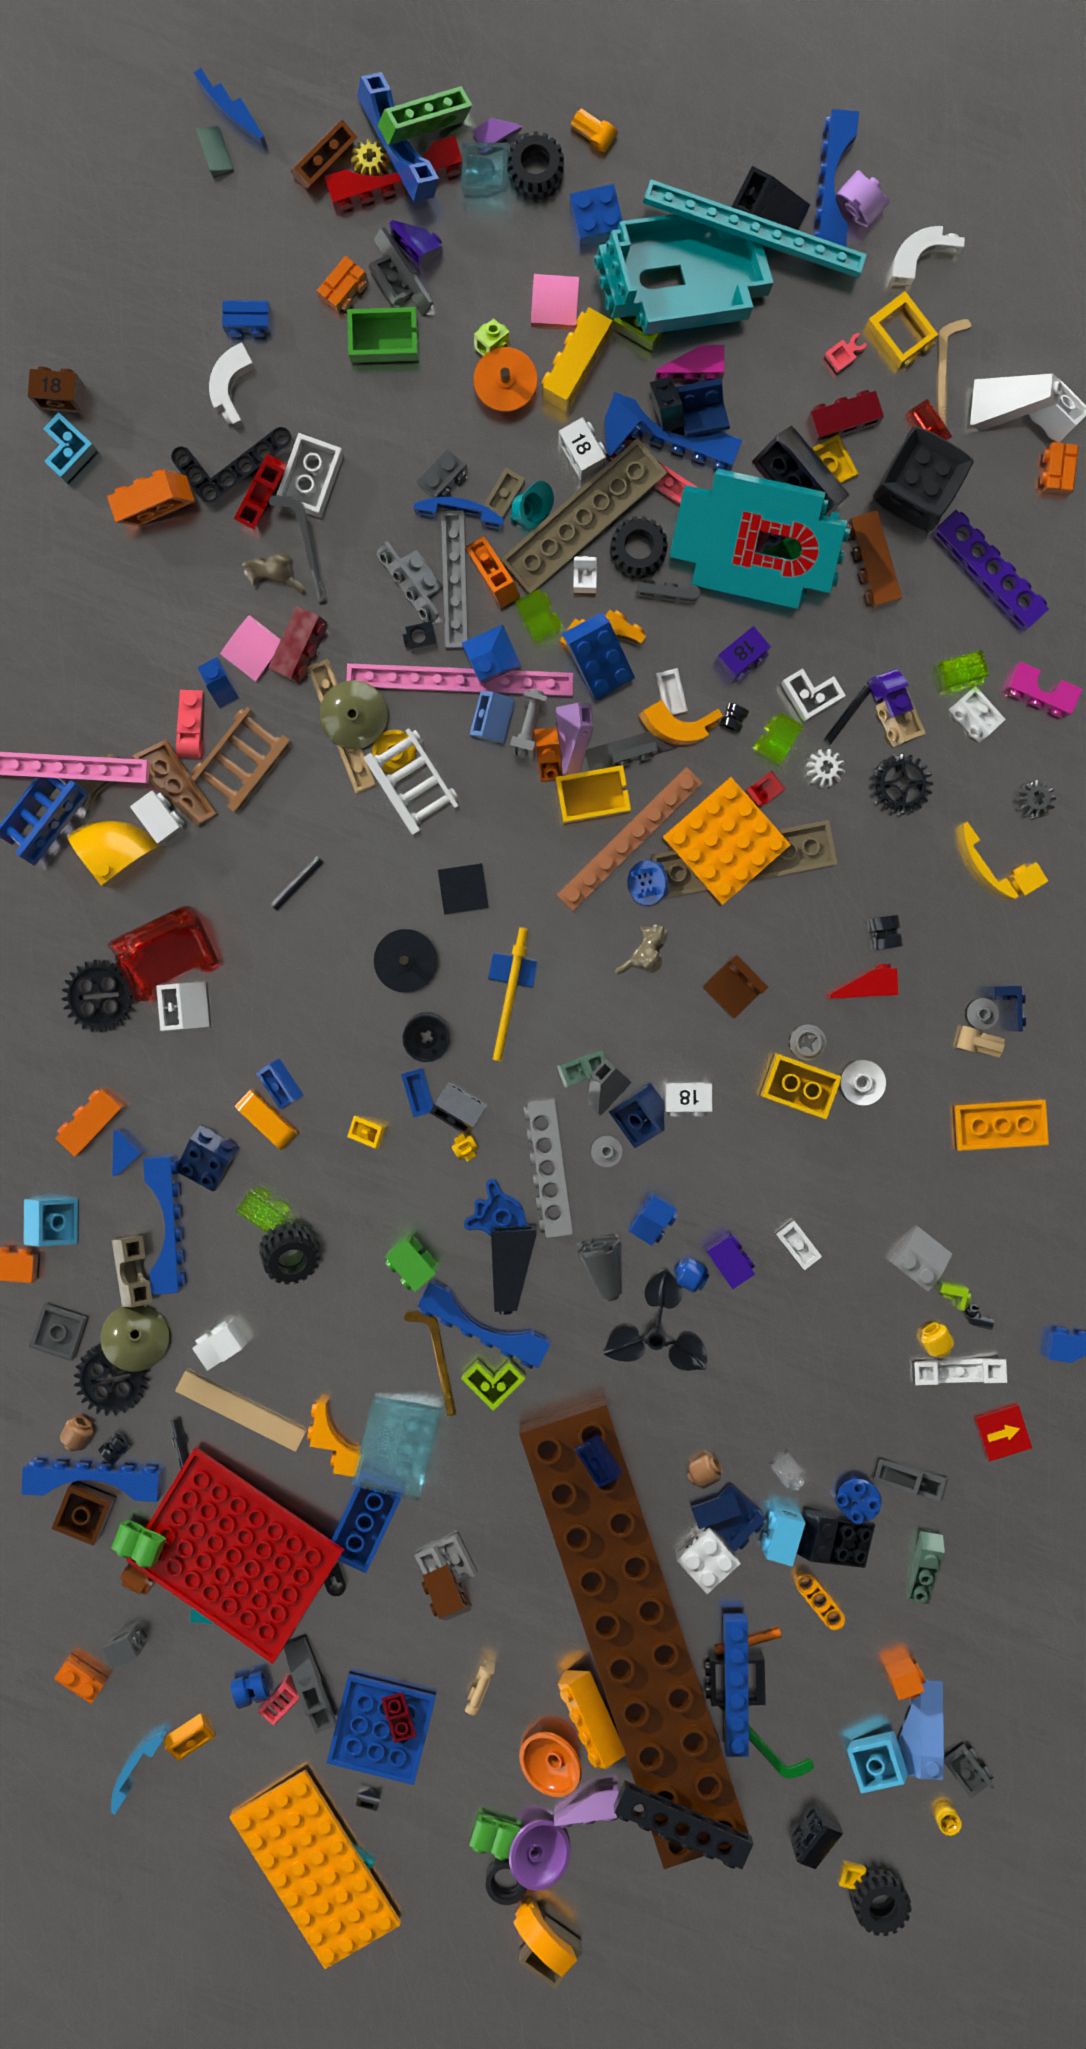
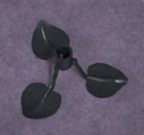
M664 1270L655 1274L645 1289L647 1304L652 1307L659 1306L656 1328L650 1330L648 1338H639V1332L636 1328L629 1325L617 1327L611 1333L604 1349L605 1356L617 1361L630 1362L638 1360L645 1353V1346L641 1341H644L653 1350H660L664 1346L667 1347L673 1344L669 1350V1359L673 1366L685 1371L706 1370L707 1352L703 1342L696 1335L683 1333L678 1338V1342L675 1340L666 1341V1333L660 1328L663 1307L672 1309L682 1299V1287L677 1284V1280L669 1271Z

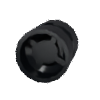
M899 915L869 919L871 932L875 933V936L872 938L873 950L903 946L901 933L897 932L900 928Z

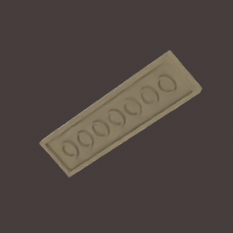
M637 438L504 555L500 561L531 595L667 475L666 470Z
M829 820L778 830L791 845L749 882L837 865ZM674 850L651 855L652 861L663 865L668 878L669 893L665 898L708 890Z

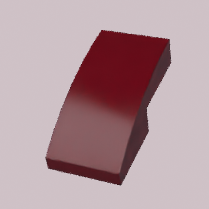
M404 1692L381 1698L394 1743L416 1737V1730Z

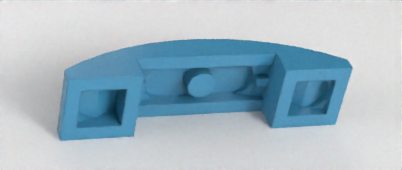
M164 1729L146 1739L126 1762L113 1790L111 1799L112 1814H116L131 1789L124 1784L143 1753L152 1758L167 1733Z

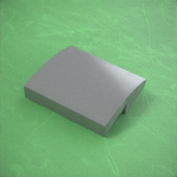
M458 1533L414 1555L423 1574H427L445 1565H450L458 1583L477 1575V1571Z

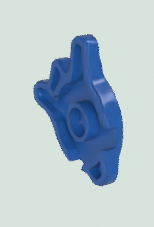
M494 1179L486 1183L488 1200L477 1199L474 1204L475 1214L464 1221V1227L467 1230H482L489 1236H491V1227L529 1225L526 1222L525 1212L520 1202L512 1196L504 1194L498 1182Z

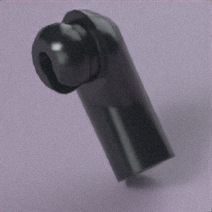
M971 1303L965 1307V1315L972 1326L989 1330L993 1329L994 1319L982 1317L977 1304Z

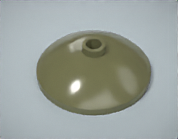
M357 680L341 682L331 688L322 700L320 707L321 726L325 734L334 743L344 748L359 749L371 745L382 735L387 725L388 710L386 702L379 691L368 683ZM350 710L356 711L354 718L348 716Z
M149 1306L120 1307L112 1312L103 1324L100 1335L102 1351L108 1361L121 1370L128 1372L147 1370L156 1365L166 1353L169 1344L168 1326L164 1318ZM134 1331L139 1333V1337L136 1339L130 1336Z

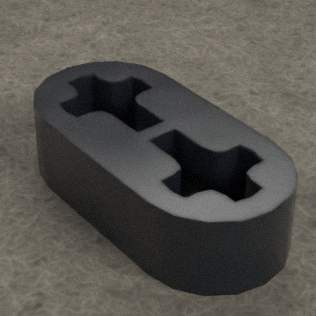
M340 1561L336 1563L333 1572L329 1574L324 1583L327 1592L335 1597L342 1595L347 1586V1580ZM335 1576L337 1583H342L340 1590L331 1587L333 1584L332 1577Z

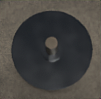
M411 929L393 931L386 935L377 945L374 953L375 972L380 981L394 991L402 993L417 991L426 986L435 974L437 968L436 950L431 941L418 931Z

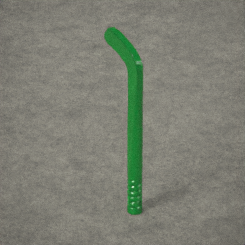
M718 1706L725 1713V1706ZM749 1727V1740L784 1778H796L814 1769L811 1759L796 1766H785Z

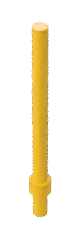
M519 927L517 941L513 945L512 954L514 956L493 1060L502 1061L521 962L527 949L525 947L528 933L527 928Z

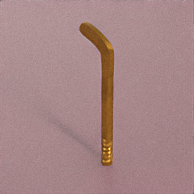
M406 1312L404 1315L405 1321L421 1322L427 1324L430 1328L447 1417L454 1416L456 1412L437 1319L434 1316H426L421 1312Z

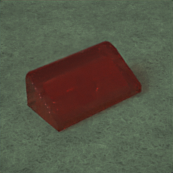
M928 399L907 412L906 418L912 427L916 426L926 429L945 440L952 438L949 430Z

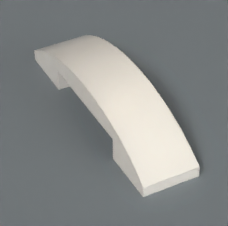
M961 1358L914 1362L915 1385H938V1383L960 1382L1007 1383L1006 1359Z

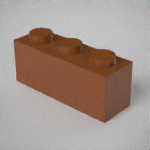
M341 119L309 150L290 172L306 189L358 137Z

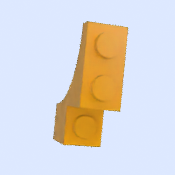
M609 610L605 616L610 621L617 639L627 640L641 647L646 640L645 631L637 624L632 626L626 622L627 618L621 612ZM575 618L567 630L581 624L585 620L581 619L579 621ZM562 636L559 644L570 651Z
M319 1398L317 1404H313L311 1410L314 1424L309 1426L307 1439L311 1440L310 1447L337 1451L332 1453L330 1466L334 1467L333 1474L360 1478L365 1451L353 1448L336 1434L328 1415V1399Z

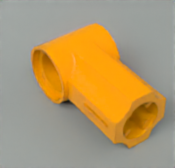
M582 108L576 112L570 123L572 129L587 138L590 144L602 153L607 151L618 134L617 129L607 121H599Z

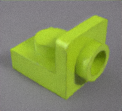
M943 1281L938 1282L937 1290L943 1293L942 1296L949 1299H956V1296H958L956 1307L961 1311H965V1307L969 1306L971 1300L969 1289L962 1285Z

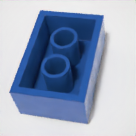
M602 612L562 633L586 687L595 699L635 679L612 625Z

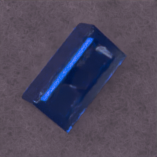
M599 1434L574 1448L598 1488L615 1481L622 1474V1470Z

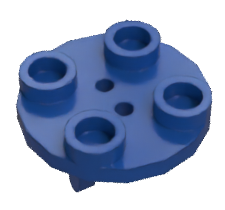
M652 860L640 861L630 870L628 889L636 902L642 905H654L668 895V878L661 863Z
M852 1479L845 1482L839 1488L836 1504L843 1515L851 1519L853 1523L861 1524L862 1522L874 1519L878 1515L882 1499L881 1494L873 1484L862 1479Z

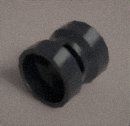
M729 702L726 708V716L722 717L719 724L729 730L740 733L743 727V719L747 718L749 711L742 706Z
M114 1433L109 1438V1442L103 1444L98 1451L107 1462L114 1465L119 1460V1456L125 1454L130 1449V1445L120 1434Z

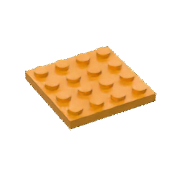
M732 777L726 780L662 837L721 905L727 902L791 845Z

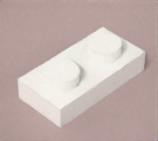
M794 1220L776 1233L804 1270L822 1257Z

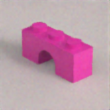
M1021 661L1016 664L1005 690L1010 691L1009 695L1020 700L1022 698L1030 700V704L1040 709H1043V707L1052 710L1051 714L1060 718L1068 717L1073 713L1083 689L1061 680L1057 683L1052 693H1046L1038 686V677L1041 670Z

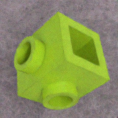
M494 318L487 324H483L474 333V349L484 356L493 349L509 347L510 333L508 328L504 324L498 323Z

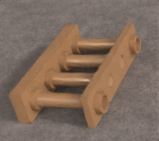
M248 707L245 710L241 709L234 717V724L206 760L195 766L192 771L194 775L191 778L197 783L203 778L228 798L227 801L230 802L227 807L236 814L292 744L284 735L280 738H275L249 718L253 711ZM243 725L270 745L269 748L271 750L266 756H261L236 736ZM229 743L256 763L257 768L252 774L250 772L246 773L222 754ZM215 761H218L242 780L243 786L238 792L231 790L208 772Z

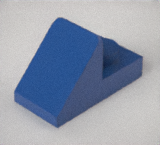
M218 657L197 667L206 683L205 686L219 708L239 698Z

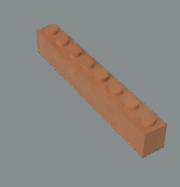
M686 767L557 894V897L573 912L701 786L702 782Z

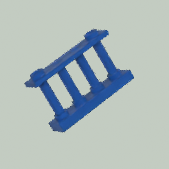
M36 777L0 824V838L9 844H12L14 841L18 843L20 847L15 853L34 866L90 795L88 791L72 780L66 784L61 780L62 778ZM57 787L62 792L52 802L48 796ZM43 805L48 810L38 820L34 814ZM29 823L34 828L25 838L20 833Z

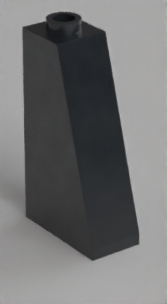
M536 1225L491 1227L494 1312H499L501 1315H509L518 1309L537 1235Z

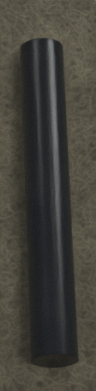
M864 685L824 738L825 742L830 745L833 743L872 691L869 687Z
M317 856L273 901L271 906L277 911L324 862Z

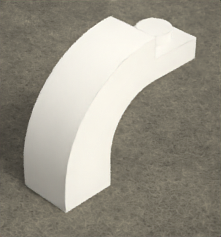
M943 226L927 227L915 232L899 248L891 266L889 283L911 286L915 279L916 263L921 256L930 252L960 254L964 248L965 238L953 233L946 234L945 236L942 235Z
M242 342L227 350L218 359L213 367L209 381V393L217 414L222 412L227 424L232 423L235 429L244 425L233 406L231 390L239 377L255 369Z

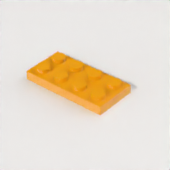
M1045 1099L954 1105L958 1151L1049 1145Z

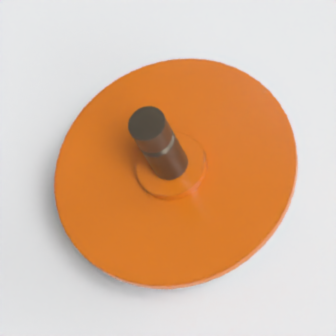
M511 347L493 349L486 353L476 365L474 371L475 391L481 401L494 410L504 412L517 410L527 404L535 393L537 387L536 368L531 359L518 349Z

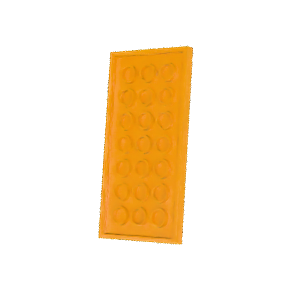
M306 1769L231 1813L229 1816L324 1969L400 1926V1918Z

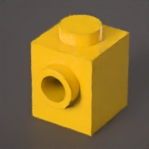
M1037 862L1027 867L1025 864H1022L1014 869V875L1009 877L1011 880L1010 884L1021 897L1026 896L1048 882Z

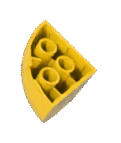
M105 820L92 822L67 834L71 846L99 884L111 889L164 848V846L157 844L146 830L121 821Z

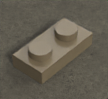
M505 468L485 501L484 506L497 513L503 519L523 486L525 478Z

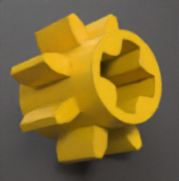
M461 1134L454 1138L456 1144L451 1147L459 1160L465 1158L468 1162L477 1156L475 1151L479 1150V1147L471 1135L465 1137L464 1134Z

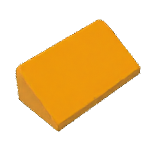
M199 1714L164 1737L165 1749L177 1761H180L216 1736L204 1717Z

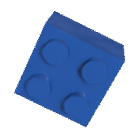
M610 184L570 194L569 204L579 247L608 241L611 230H618L620 221H623L615 185Z

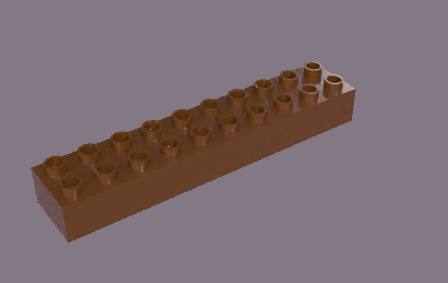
M602 1396L521 1423L519 1435L635 1784L749 1834L746 1818L606 1397ZM658 1814L655 1817L658 1821H663L667 1818L665 1814ZM680 1823L676 1828L678 1830H685L688 1825ZM651 1830L663 1869L703 1857L701 1851L694 1848L693 1850H688L681 1846L680 1842L674 1839L671 1841L659 1836L658 1832ZM708 1833L698 1835V1838L701 1840L709 1837ZM723 1842L719 1847L727 1849L731 1844Z

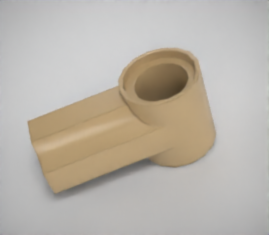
M962 1026L956 1048L974 1053L977 1051L1000 1058L1005 1046V1039L982 1033L978 1029Z

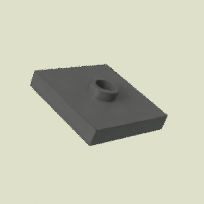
M44 1303L29 1347L73 1361L87 1317Z

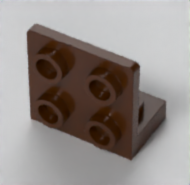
M734 955L703 986L733 1018H736L759 994H762L768 988L738 955Z

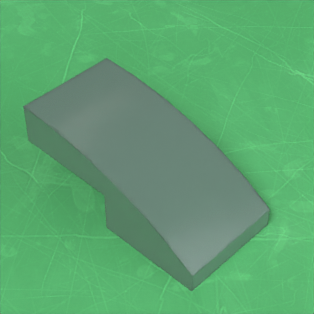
M603 1050L557 1066L564 1087L590 1079V1075L606 1059Z

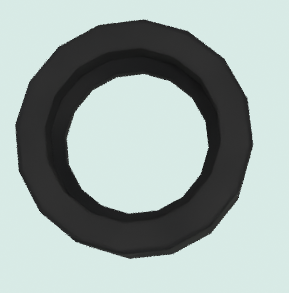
M496 1859L486 1872L485 1888L487 1894L494 1902L500 1905L515 1904L524 1897L527 1888L519 1885L518 1889L511 1893L498 1891L493 1883L494 1876L499 1870L510 1869L509 1859L506 1861Z

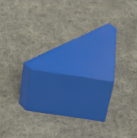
M122 1129L113 1131L112 1176L121 1175L144 1153Z

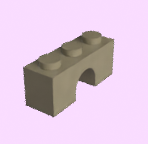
M143 1236L113 1239L112 1246L122 1307L132 1308L153 1303L150 1281L145 1280L141 1270V1260L146 1258Z

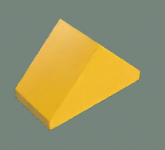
M354 1116L347 1137L379 1149L381 1148L387 1126Z

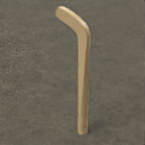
M968 319L950 323L944 326L938 334L939 431L947 430L948 337L954 333L971 328V322Z

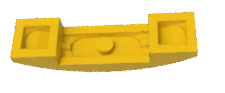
M968 821L960 825V836L964 852L980 879L1005 898L1013 900L1019 897L1008 879L1003 878L997 881L973 846L980 839Z

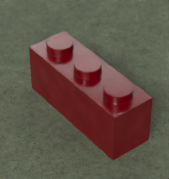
M869 390L857 393L854 398H839L834 401V404L828 406L825 403L819 404L812 408L813 410L810 411L808 416L816 443L880 423L884 418L877 392H869Z
M296 606L268 669L277 675L300 683L307 673L310 659L316 653L318 641L326 631L327 621L317 614Z

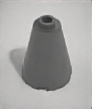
M602 1236L593 1238L592 1244L587 1246L585 1242L580 1244L576 1250L600 1298L606 1299V1301L617 1300L619 1295L622 1294L621 1239L618 1238L616 1240V1236Z

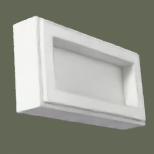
M678 668L656 673L661 700H663L669 712L673 716L688 713Z

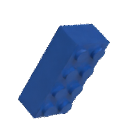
M367 1467L364 1468L331 1539L345 1549L338 1561L363 1573H367L405 1491L406 1485Z

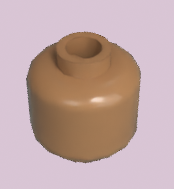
M80 1416L67 1420L60 1435V1440L67 1450L80 1451L88 1446L94 1432L90 1421Z
M704 1455L689 1464V1473L687 1475L693 1485L704 1489L718 1482L723 1470L716 1457Z

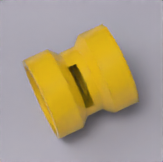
M947 1805L941 1806L937 1810L935 1819L942 1833L949 1836L957 1834L961 1829L962 1823L956 1810Z

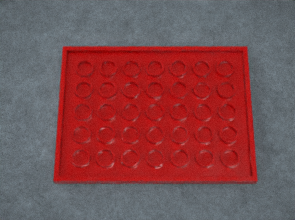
M196 1447L192 1450L146 1526V1529L166 1538L157 1564L152 1567L143 1568L138 1566L136 1561L130 1557L126 1559V1562L264 1659L274 1664L345 1549Z

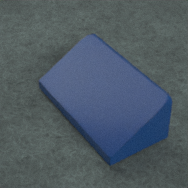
M493 953L488 980L508 983L513 956ZM522 958L517 985L533 988L537 961Z
M279 1058L256 1073L280 1110L303 1096L302 1091Z

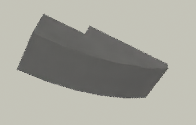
M879 1459L873 1481L916 1496L920 1495L941 1502L949 1478L907 1465Z

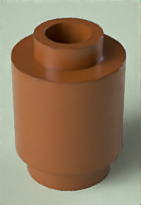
M134 1566L130 1568L125 1567L119 1578L122 1580V1586L138 1595L142 1593L146 1596L154 1583L151 1578Z

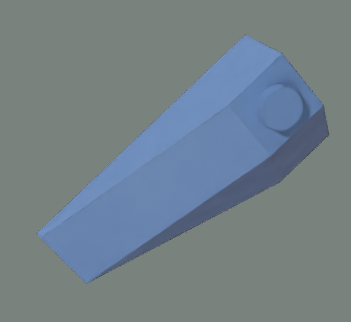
M926 1681V1683L922 1684L925 1692L920 1693L919 1697L912 1699L911 1708L906 1720H904L902 1731L897 1741L908 1775L919 1779L943 1780V1682Z

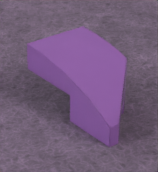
M490 118L472 132L483 151L487 152L503 139H510L523 128L519 124Z

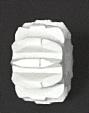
M822 749L818 750V757L814 754L810 756L814 763L808 762L806 764V767L813 769L806 773L807 776L815 775L811 782L814 784L819 779V787L821 788L824 787L825 781L829 787H832L833 780L836 782L841 780L837 774L845 773L844 769L838 768V766L844 764V761H836L840 754L836 753L831 757V749L826 751V755H824ZM823 763H826V766L829 764V766L831 767V769L828 770V774H825V771L822 772L820 770V768L823 766Z

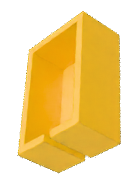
M623 765L556 777L563 824L630 813L631 811L628 790L622 792V789L627 786Z

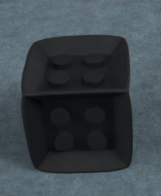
M914 426L909 431L904 443L882 477L873 494V499L905 521L921 529L933 531L939 524L941 516L958 493L974 460L962 449L926 429Z

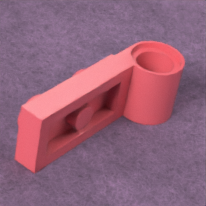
M180 690L176 739L177 757L201 758L203 690Z

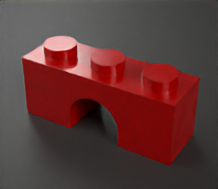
M268 453L266 454L234 516L236 521L253 530L255 529L286 469V463Z

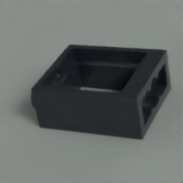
M724 1654L718 1656L709 1655V1662H705V1676H709V1685H705L706 1699H710L711 1706H725V1694H716L715 1664H725ZM748 1654V1664H754L755 1693H748L749 1706L766 1705L763 1654Z

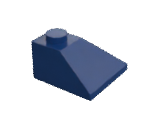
M503 624L462 642V646L480 685L521 667Z

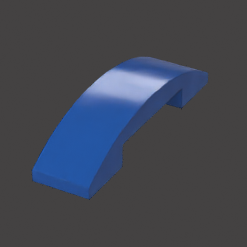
M436 497L414 503V512L418 514L437 517L439 508L464 511V513L481 516V525L504 529V520L497 513L471 500L456 497Z

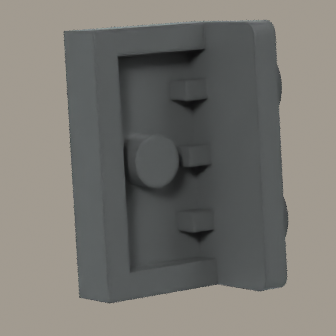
M963 1744L944 1758V1764L971 1799L987 1786L990 1789L994 1788L995 1786L991 1781L994 1777L986 1766L983 1768L980 1766L978 1761L981 1759L974 1749L968 1750L965 1744Z

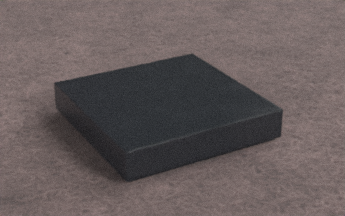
M482 863L438 870L444 915L489 908Z

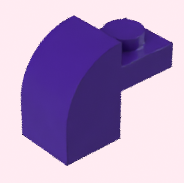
M893 669L868 680L875 700H884L890 718L914 709L906 687L909 685L900 671Z

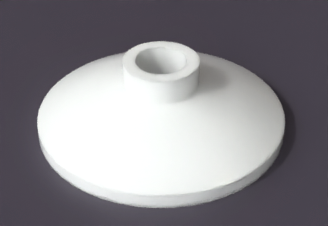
M855 1061L846 1067L841 1076L840 1084L844 1096L850 1102L857 1105L875 1103L881 1098L886 1088L884 1072L877 1064L871 1061ZM861 1078L866 1080V1085L863 1087L858 1085V1081Z

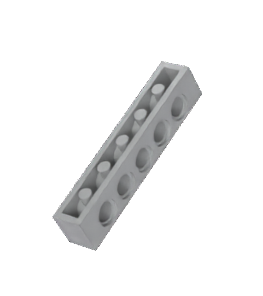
M555 1099L528 1102V1107L524 1108L525 1121H530L531 1130H527L528 1143H533L534 1152H530L531 1165H536L537 1174L533 1175L534 1188H539L540 1197H536L537 1210H542L543 1219L539 1220L540 1232L545 1233L546 1238L572 1235ZM540 1117L546 1118L549 1123L548 1127L544 1130L538 1129L535 1125V1121ZM540 1141H550L551 1149L548 1152H542L538 1147ZM550 1162L554 1165L555 1169L553 1173L545 1174L541 1170L542 1165ZM548 1185L556 1186L557 1194L552 1197L547 1196L544 1192L545 1187ZM552 1207L558 1208L561 1212L560 1216L556 1219H551L547 1214L548 1210Z

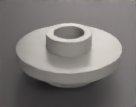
M976 999L967 1009V1019L976 1029H989L998 1021V1007L989 999Z
M601 1136L592 1144L591 1156L599 1166L611 1167L620 1161L622 1146L612 1136Z

